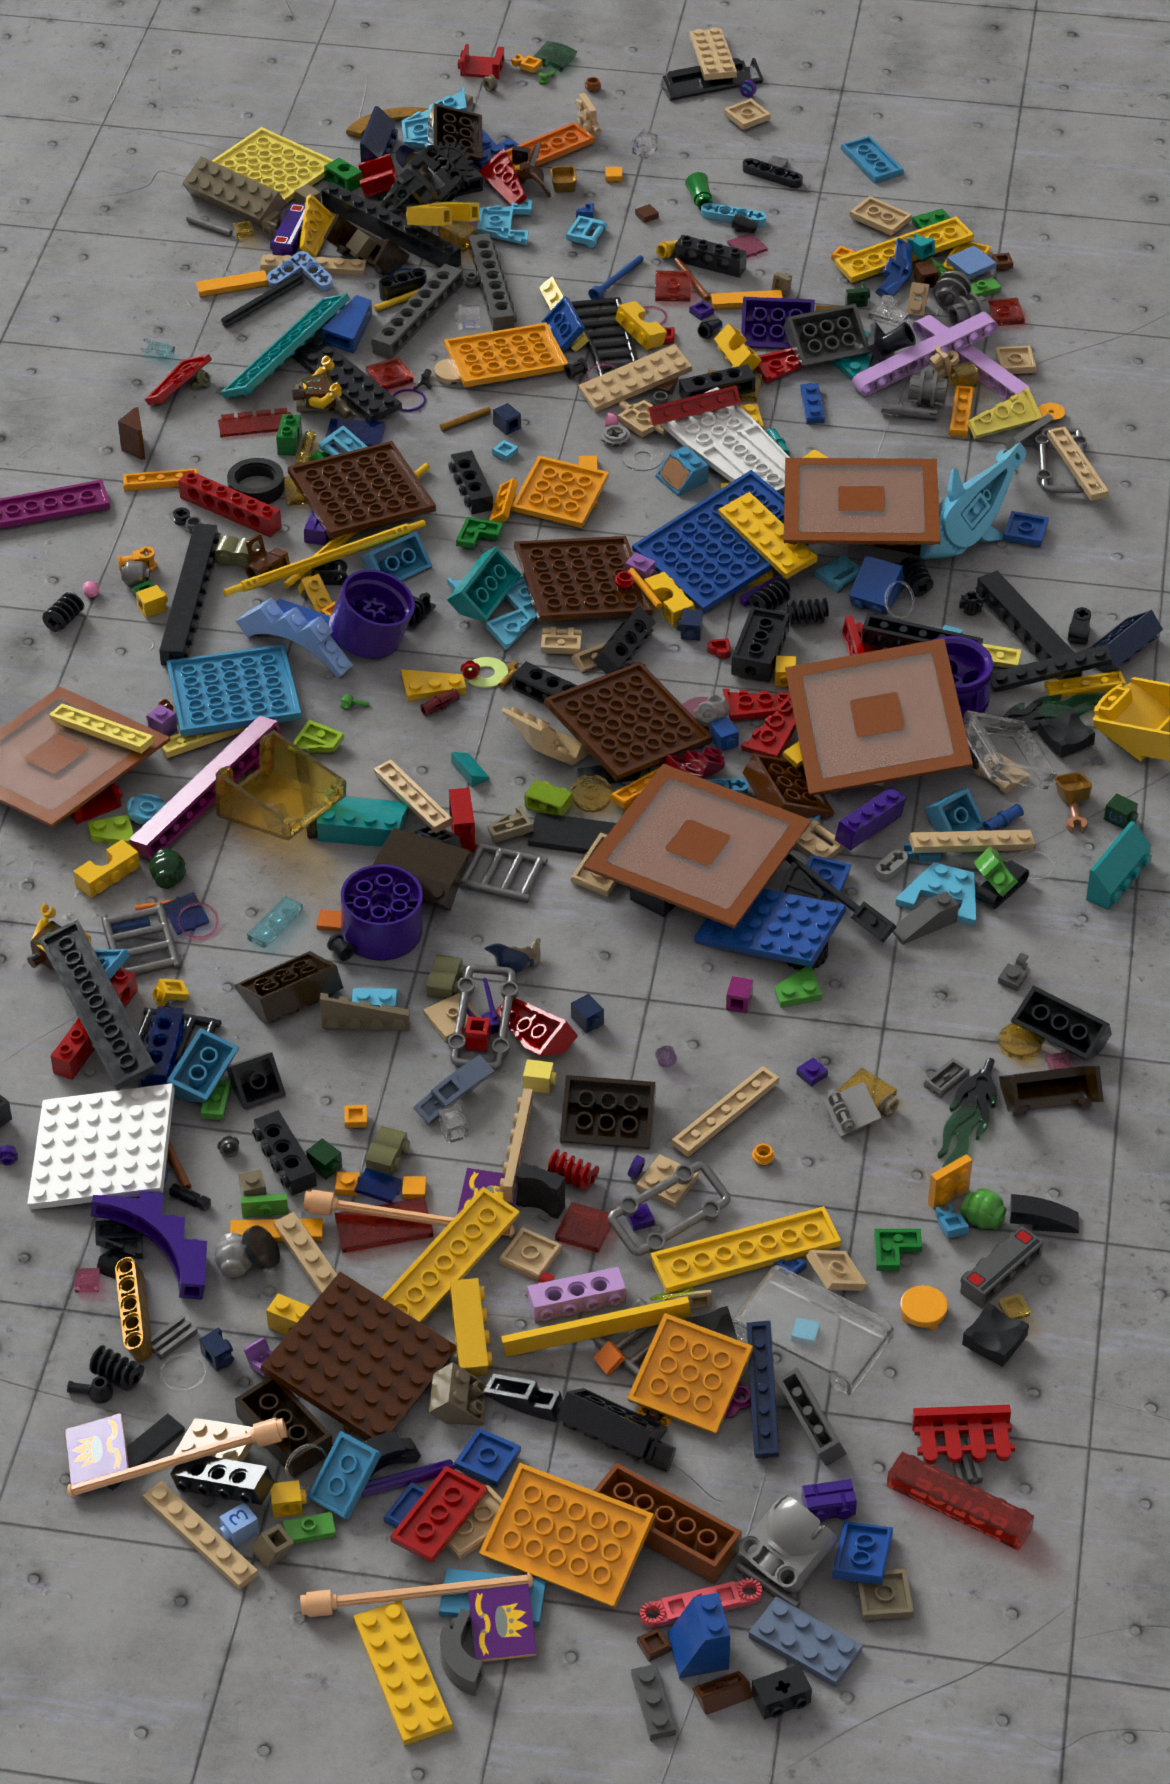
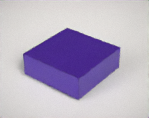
M701 301L689 307V313L699 320H703L714 314V308Z

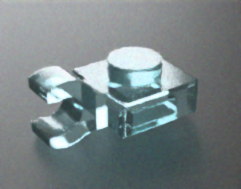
M146 338L143 339L144 342L148 343V347L146 349L141 348L142 352L150 353L153 350H157L156 354L167 356V353L174 354L175 347L151 341Z

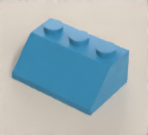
M417 531L360 556L366 570L383 571L393 575L400 581L433 566Z
M200 1028L167 1080V1084L172 1083L174 1086V1096L187 1102H207L238 1052L239 1046Z

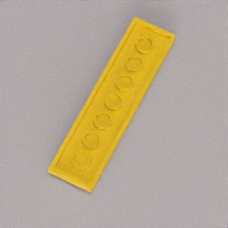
M956 216L836 258L835 266L851 283L883 272L887 260L890 257L895 259V241L898 238L907 242V237L913 239L914 233L918 234L919 238L922 236L925 238L931 237L935 240L936 254L974 240V234ZM912 253V262L920 260L915 254Z
M482 1187L381 1298L420 1323H423L449 1295L450 1281L462 1280L519 1217L520 1211L485 1187Z
M823 1206L650 1253V1259L667 1294L774 1265V1262L781 1259L788 1261L807 1256L810 1250H829L840 1247L841 1239Z

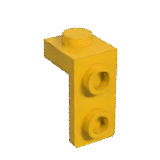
M319 574L309 575L301 579L297 589L300 595L307 594L315 611L320 612V610L332 603Z

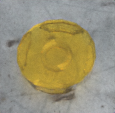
M583 775L576 779L572 785L573 803L577 808L585 812L601 811L611 802V786L605 778L599 775Z
M1012 1023L1000 1031L998 1046L1006 1056L1010 1058L1012 1056L1018 1057V1060H1026L1039 1054L1042 1047V1038Z

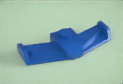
M900 238L895 241V259L890 257L882 272L887 278L875 291L877 295L884 299L893 298L905 282L910 279L912 274L913 246Z

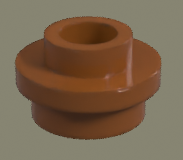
M589 77L585 82V88L595 92L601 88V82L597 77Z

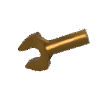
M513 661L507 665L509 673L498 683L500 689H504L512 681V674L518 669V661Z

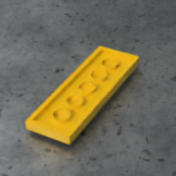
M750 492L718 509L719 515L785 579L790 578L818 561L817 555L804 543L795 545L784 543V524Z
M399 1600L353 1615L355 1626L403 1745L406 1746L452 1730V1721L402 1601Z

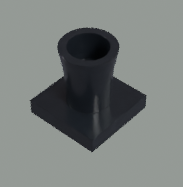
M877 322L870 325L868 348L879 362L894 356L895 351L916 344L914 332L906 322H903L886 334Z

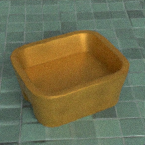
M552 167L550 173L554 191L556 193L574 192L577 182L575 167Z
M1073 772L1055 777L1057 793L1066 803L1090 799L1092 783L1083 773Z

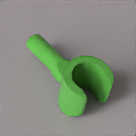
M553 70L547 74L540 72L538 74L540 76L538 82L547 84L549 78L556 74V71Z
M345 694L341 699L342 703L340 705L342 709L347 710L351 705L369 706V701L357 700L352 695Z

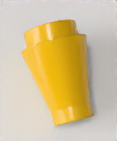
M678 240L660 242L656 248L658 256L667 259L675 253V243Z

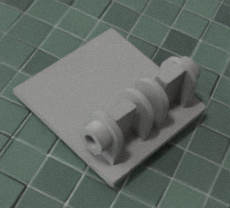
M864 1082L842 1092L831 1089L828 1091L827 1098L823 1100L840 1137L882 1119Z

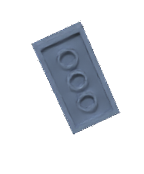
M777 1596L749 1631L750 1639L795 1665L800 1664L802 1669L835 1688L860 1655L863 1645Z

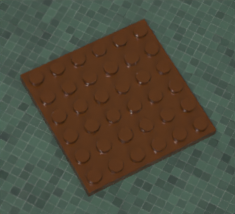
M393 441L288 467L289 476L329 538L355 533L436 511V504Z
M626 536L514 542V550L538 622L627 617L638 606L652 616L653 608L651 602L635 582L632 587L627 589L618 587L614 582L619 572H628L625 569V563L633 556Z
M641 662L547 697L544 701V705L616 781L664 762L667 754L679 756L686 753L687 750L691 751L711 743L713 738Z
M339 1272L263 1362L260 1371L368 1440L380 1434L394 1432L432 1384L433 1373L444 1368L455 1355L457 1345L347 1275Z

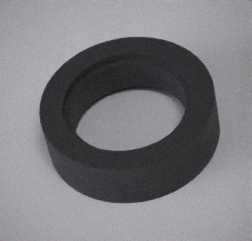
M245 459L234 464L227 473L229 488L266 504H271L278 500L285 489L284 474L281 466L269 459ZM251 476H265L273 480L268 486L256 489L246 488L238 484L241 480Z

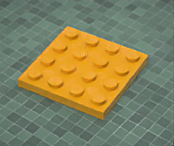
M538 456L511 506L512 512L583 528L609 478V472Z
M664 1313L627 1400L633 1404L649 1410L652 1409L659 1412V1414L717 1435L754 1348L747 1343Z

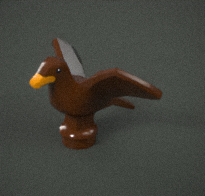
M536 143L532 148L528 161L516 165L515 171L521 185L525 184L528 179H533L550 197L551 193L543 183V170L536 167V160L541 149V143Z

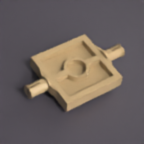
M581 93L575 101L579 110V115H577L578 125H581L583 129L594 136V139H597V134L602 132L597 122V110L585 93Z
M624 400L620 402L619 407L625 411L617 415L618 422L642 438L653 431H657L663 436L667 434L665 428L660 424L651 425L647 408L652 407V404L646 400L633 405L628 404Z

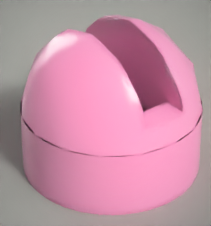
M607 413L604 427L617 425V416Z
M94 581L85 582L83 585L84 595L88 598L96 597L99 592L98 583Z

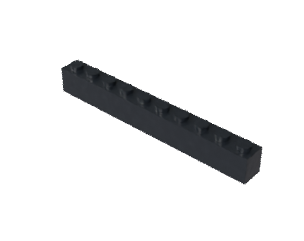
M331 183L321 190L322 204L330 212L341 215L346 220L385 240L386 238L391 240L397 246L440 268L444 264L456 268L461 265V247L418 225H407L406 219L335 183Z
M194 523L159 649L161 665L167 666L166 661L190 657V646H193L194 643L193 633L197 632V620H200L201 617L200 607L204 606V594H207V582L211 580V569H214L215 550L221 538L217 525Z

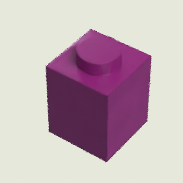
M732 976L726 995L727 1010L748 1012L753 996L752 979Z

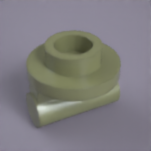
M202 369L196 373L192 388L198 390L200 386H209L211 380L209 373Z

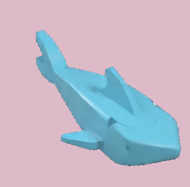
M1021 442L1014 445L1008 451L1006 449L1001 450L996 455V464L962 484L957 468L951 470L947 490L948 496L939 504L940 545L929 546L921 544V559H947L962 554L978 540L990 542L1003 539V534L993 528L991 523L1002 505L1015 469L1025 459L1026 449Z

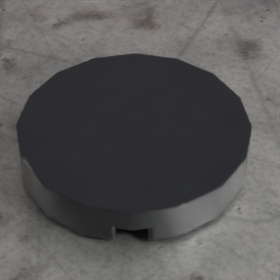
M256 1225L248 1228L243 1233L242 1243L243 1245L246 1244V1255L257 1268L271 1270L280 1262V1251L270 1232Z

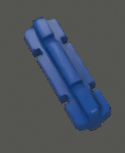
M149 917L111 926L115 934L120 930L125 932L138 929V927L150 926Z

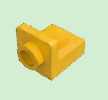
M159 979L152 992V997L159 1009L164 1008L167 1000L187 1001L190 995L184 981L174 979Z

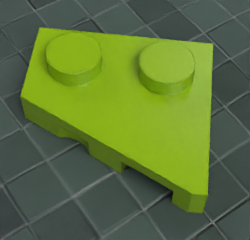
M308 720L289 747L290 753L296 754L299 749H306L308 753L335 752L345 738L344 733Z
M128 815L88 822L92 842L114 845L120 840H124L131 846L129 839L134 834Z

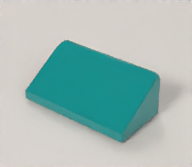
M451 753V763L472 787L489 780V776L469 753Z

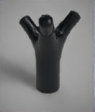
M425 369L424 373L421 374V379L413 389H417L423 384L428 389L432 388L429 383L432 373L430 369Z

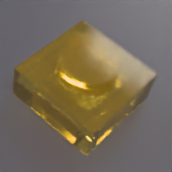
M251 221L233 223L237 238L254 236Z
M1021 1293L999 1299L998 1305L1005 1315L1016 1320L1030 1316L1031 1310Z

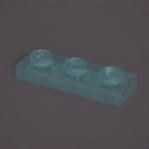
M285 896L247 933V940L265 948L303 910V904Z

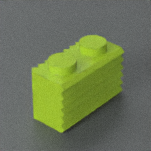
M535 779L527 792H525V808L536 812L564 816L573 804V792L566 788L553 786L549 782H541Z

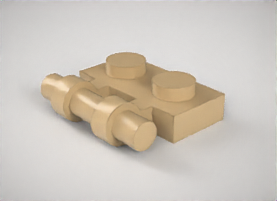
M553 626L551 628H543L541 653L576 654L581 652L582 629H574V627L557 629V627Z

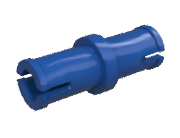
M1015 804L1005 811H999L995 817L983 822L985 831H993L1002 826L1010 825L1011 821L1024 815L1021 805Z

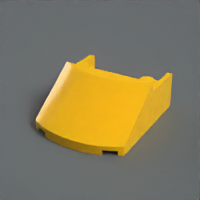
M1133 677L1130 679L1131 683L1124 686L1119 684L1107 692L1094 709V727L1140 762L1145 757L1170 761V684Z

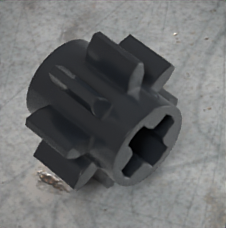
M967 592L965 595H961L959 609H963L966 615H976L978 612H982L984 599L979 598L977 592Z

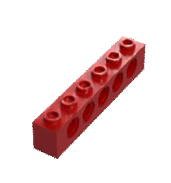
M188 471L178 480L180 498L270 538L282 528L280 509L192 471Z
M119 968L110 981L124 1008H126L138 991L136 974ZM80 1018L76 1020L50 1055L53 1073L71 1080L75 1078L95 1050Z

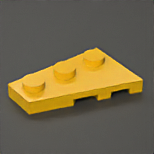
M401 669V678L407 701L434 698L435 695H442L452 688L456 689L459 694L466 693L463 674Z

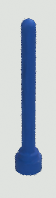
M637 256L601 286L592 287L588 291L590 299L603 298L604 292L643 261V256Z

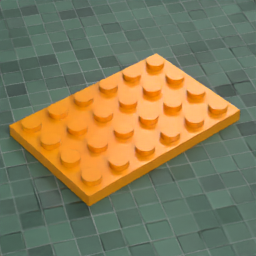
M547 322L444 339V347L464 388L564 371V365L568 363Z
M519 1463L479 1554L616 1609L655 1519V1515Z

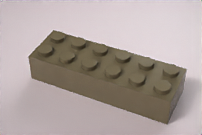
M202 156L182 183L191 195L261 228L262 219L274 210L280 212L286 203L278 191Z

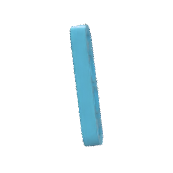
M705 203L701 206V216L706 219L732 223L735 214H741L757 222V227L766 225V213L714 203Z

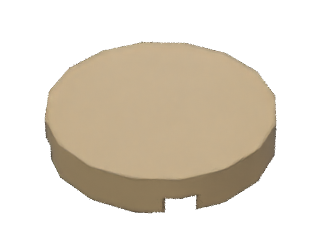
M450 358L439 361L435 365L434 373L438 381L447 385H452V382H456V384L462 383Z

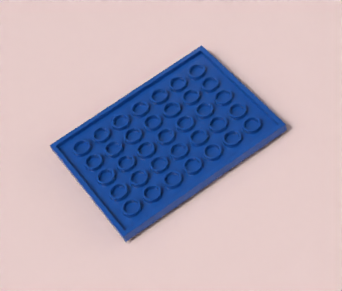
M750 470L633 544L632 550L654 560L656 572H665L674 580L677 587L683 590L685 596L705 613L774 568L719 515L718 509L750 492L784 524L785 497L754 471Z

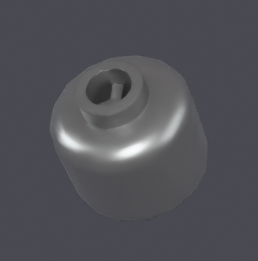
M128 561L125 566H122V581H125L127 586H136L146 582V580H150V569L146 568L144 562Z

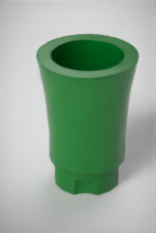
M695 172L689 175L685 181V186L690 192L695 205L701 210L703 204L713 202L708 176L702 172Z

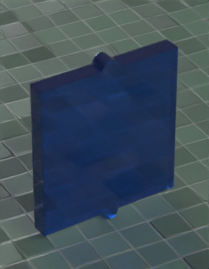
M194 892L182 897L177 896L176 899L163 904L166 915L177 935L190 930L195 931V928L209 923V919Z
M365 1168L362 1176L358 1177V1183L354 1192L392 1204L396 1195L400 1194L403 1180Z

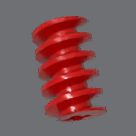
M556 1149L550 1157L547 1171L564 1176L565 1184L572 1183L574 1188L580 1187L581 1191L589 1190L597 1179L599 1166H595L591 1170L592 1164L587 1162L583 1167V1159H579L575 1163L576 1157L574 1155L567 1160V1152H563L559 1157L560 1150Z

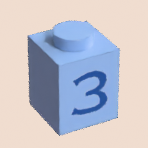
M245 1503L219 1516V1533L234 1548L259 1534L258 1518Z

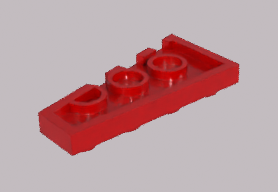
M789 348L759 355L762 361L756 367V370L764 382L768 383L803 367L793 349Z

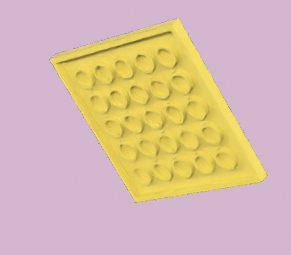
M261 127L212 161L278 191L285 200V204L295 198L294 190L306 184L312 186L324 178V165L334 160Z

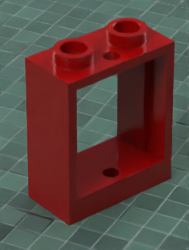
M470 788L449 789V811L453 820L451 831L459 836L463 849L474 852L476 849L475 821Z

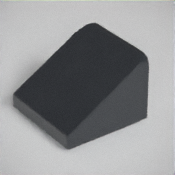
M109 1250L99 1256L96 1270L103 1275L116 1279V1264L121 1259L129 1256Z

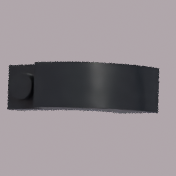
M396 1432L380 1434L363 1442L382 1453L372 1475L391 1464L416 1463L421 1457L412 1439L399 1438Z

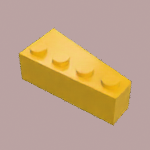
M478 1278L450 1281V1302L455 1343H457L458 1366L474 1376L488 1375V1366H493L492 1353L487 1352L486 1344H490L489 1330H484L483 1323L488 1322L487 1310L482 1308L481 1301L485 1300L484 1286H479Z

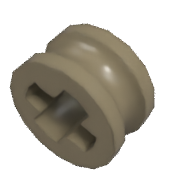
M493 75L484 77L482 80L483 86L487 91L496 89L498 86L497 80Z
M890 1094L885 1095L878 1105V1111L884 1112L885 1116L890 1117L896 1111L899 1100L896 1098L892 1099Z

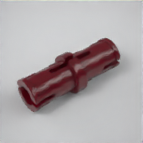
M452 688L442 695H435L434 699L420 705L422 714L428 716L439 709H445L447 705L460 699L459 692Z

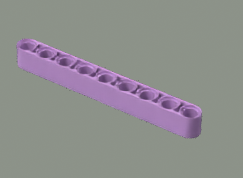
M981 312L856 374L852 379V385L863 396H869L931 365L929 358L936 354L934 348L938 345L943 353L951 350L957 352L993 334L997 330L998 324L988 313Z
M931 315L913 322L912 325L913 331L922 340H926L949 329ZM973 345L957 351L959 355L957 365L1003 399L1008 400L1011 396L1019 394L1029 387Z

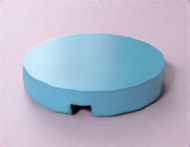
M139 794L138 797L134 798L133 796L127 802V815L134 822L145 825L166 804L163 803V799L153 794Z

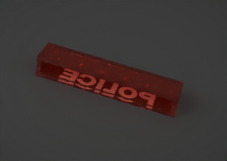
M902 1451L888 1471L887 1487L1017 1551L1021 1549L1032 1531L1034 1515L1030 1514L1027 1510L1018 1508L1003 1498H997L980 1487L968 1484L961 1478L942 1471L937 1466H931L914 1455H909Z

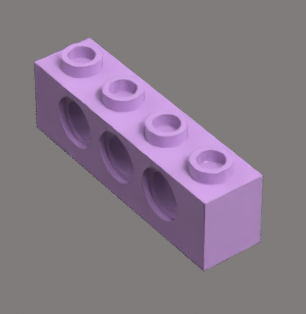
M619 1267L527 1286L528 1303L534 1322L547 1321L552 1318L571 1316L575 1313L594 1311L599 1308L626 1303V1287Z

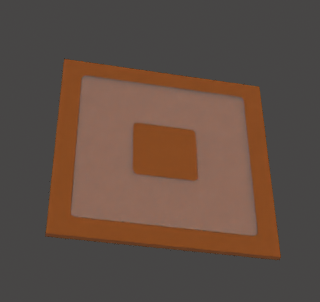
M785 458L784 543L792 545L798 543L811 545H940L937 459Z
M944 638L785 667L809 796L973 766Z
M58 687L0 728V802L53 828L154 752L162 748L171 739L169 736L65 688ZM61 704H65L153 735L155 743L141 754L50 721L49 714Z
M662 764L588 859L583 869L735 929L809 827L811 820Z

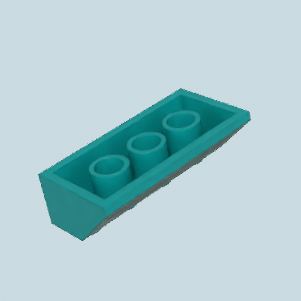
M495 546L479 557L448 597L447 601L460 615L485 622L522 574L501 550Z
M1131 821L1090 869L1086 900L1107 910L1114 903H1118L1121 894L1124 891H1128L1133 879L1139 877L1144 866L1147 867L1152 859V855H1150L1151 845L1135 822Z

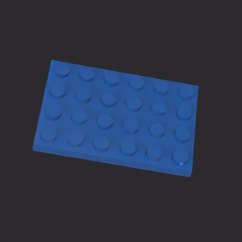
M763 889L735 929L706 918L694 936L695 943L812 967L844 916L846 906L845 904Z

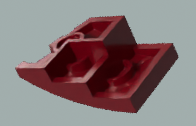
M706 746L704 753L687 750L684 757L667 754L664 760L668 766L702 779L716 774L725 766L724 756H721L723 750Z

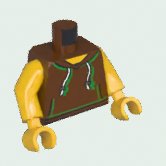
M329 356L322 358L321 363L323 367H319L313 375L301 379V389L292 390L293 401L304 399L305 406L308 409L336 407V398L341 396L342 388L338 383L332 384L330 374L326 372V370L334 368V363Z
M43 904L40 912L44 916L42 919H39L30 942L32 955L27 958V961L33 968L43 963L49 969L54 970L39 939L61 928V926L53 920L48 921L56 916V910L53 907L49 910V905ZM84 931L89 942H91V936H89L87 932Z

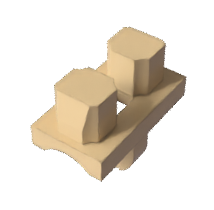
M912 282L907 315L925 316L929 284ZM915 296L922 297V299L917 300Z
M938 345L934 348L936 354L929 358L931 365L935 368L932 370L933 375L939 373V378L947 376L951 380L955 377L952 367L959 362V355L953 350L943 353Z

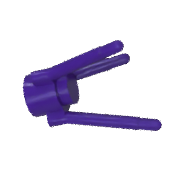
M483 978L490 1012L484 1013L481 1017L490 1018V1031L492 1035L499 1032L500 1022L495 1012L488 980ZM467 1006V1012H466V1013H467L469 1016L476 1017V1016L474 1015V1013H473V1012L469 1009V1007Z

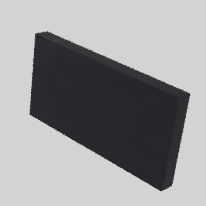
M537 812L533 823L534 831L530 833L528 846L587 854L599 834L608 835L616 823Z

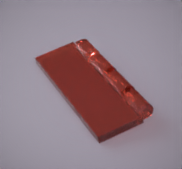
M287 408L274 409V414H271L270 409L256 411V416H253L252 411L237 413L238 418H234V413L221 414V419L218 420L220 437L278 431L282 414H291V412H287Z

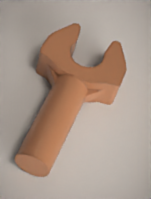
M1077 802L1069 803L1071 818L1066 819V829L1073 833L1074 826L1078 825L1081 828V832L1084 833L1087 828V818L1079 816Z

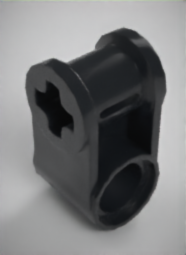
M335 560L312 568L311 576L319 574L324 585H343L348 577L346 573L348 566L343 560Z
M1084 607L1075 609L1067 641L1088 643L1091 611Z

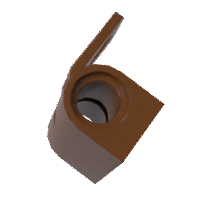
M257 534L246 541L251 562L245 568L248 578L290 564L288 552L279 548H275L270 552L265 550L262 535ZM255 541H258L259 546L257 550L253 551L252 545Z

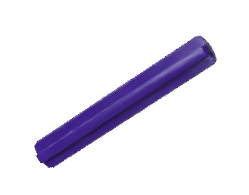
M447 1459L370 1480L367 1482L361 1495L362 1497H367L407 1486L411 1482L415 1484L436 1478L445 1466L455 1470L453 1461Z

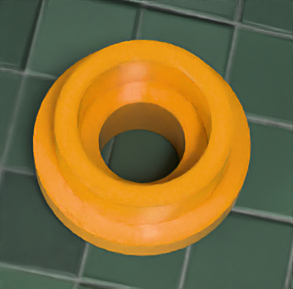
M758 1144L752 1151V1159L757 1164L767 1165L774 1160L775 1153L768 1144Z

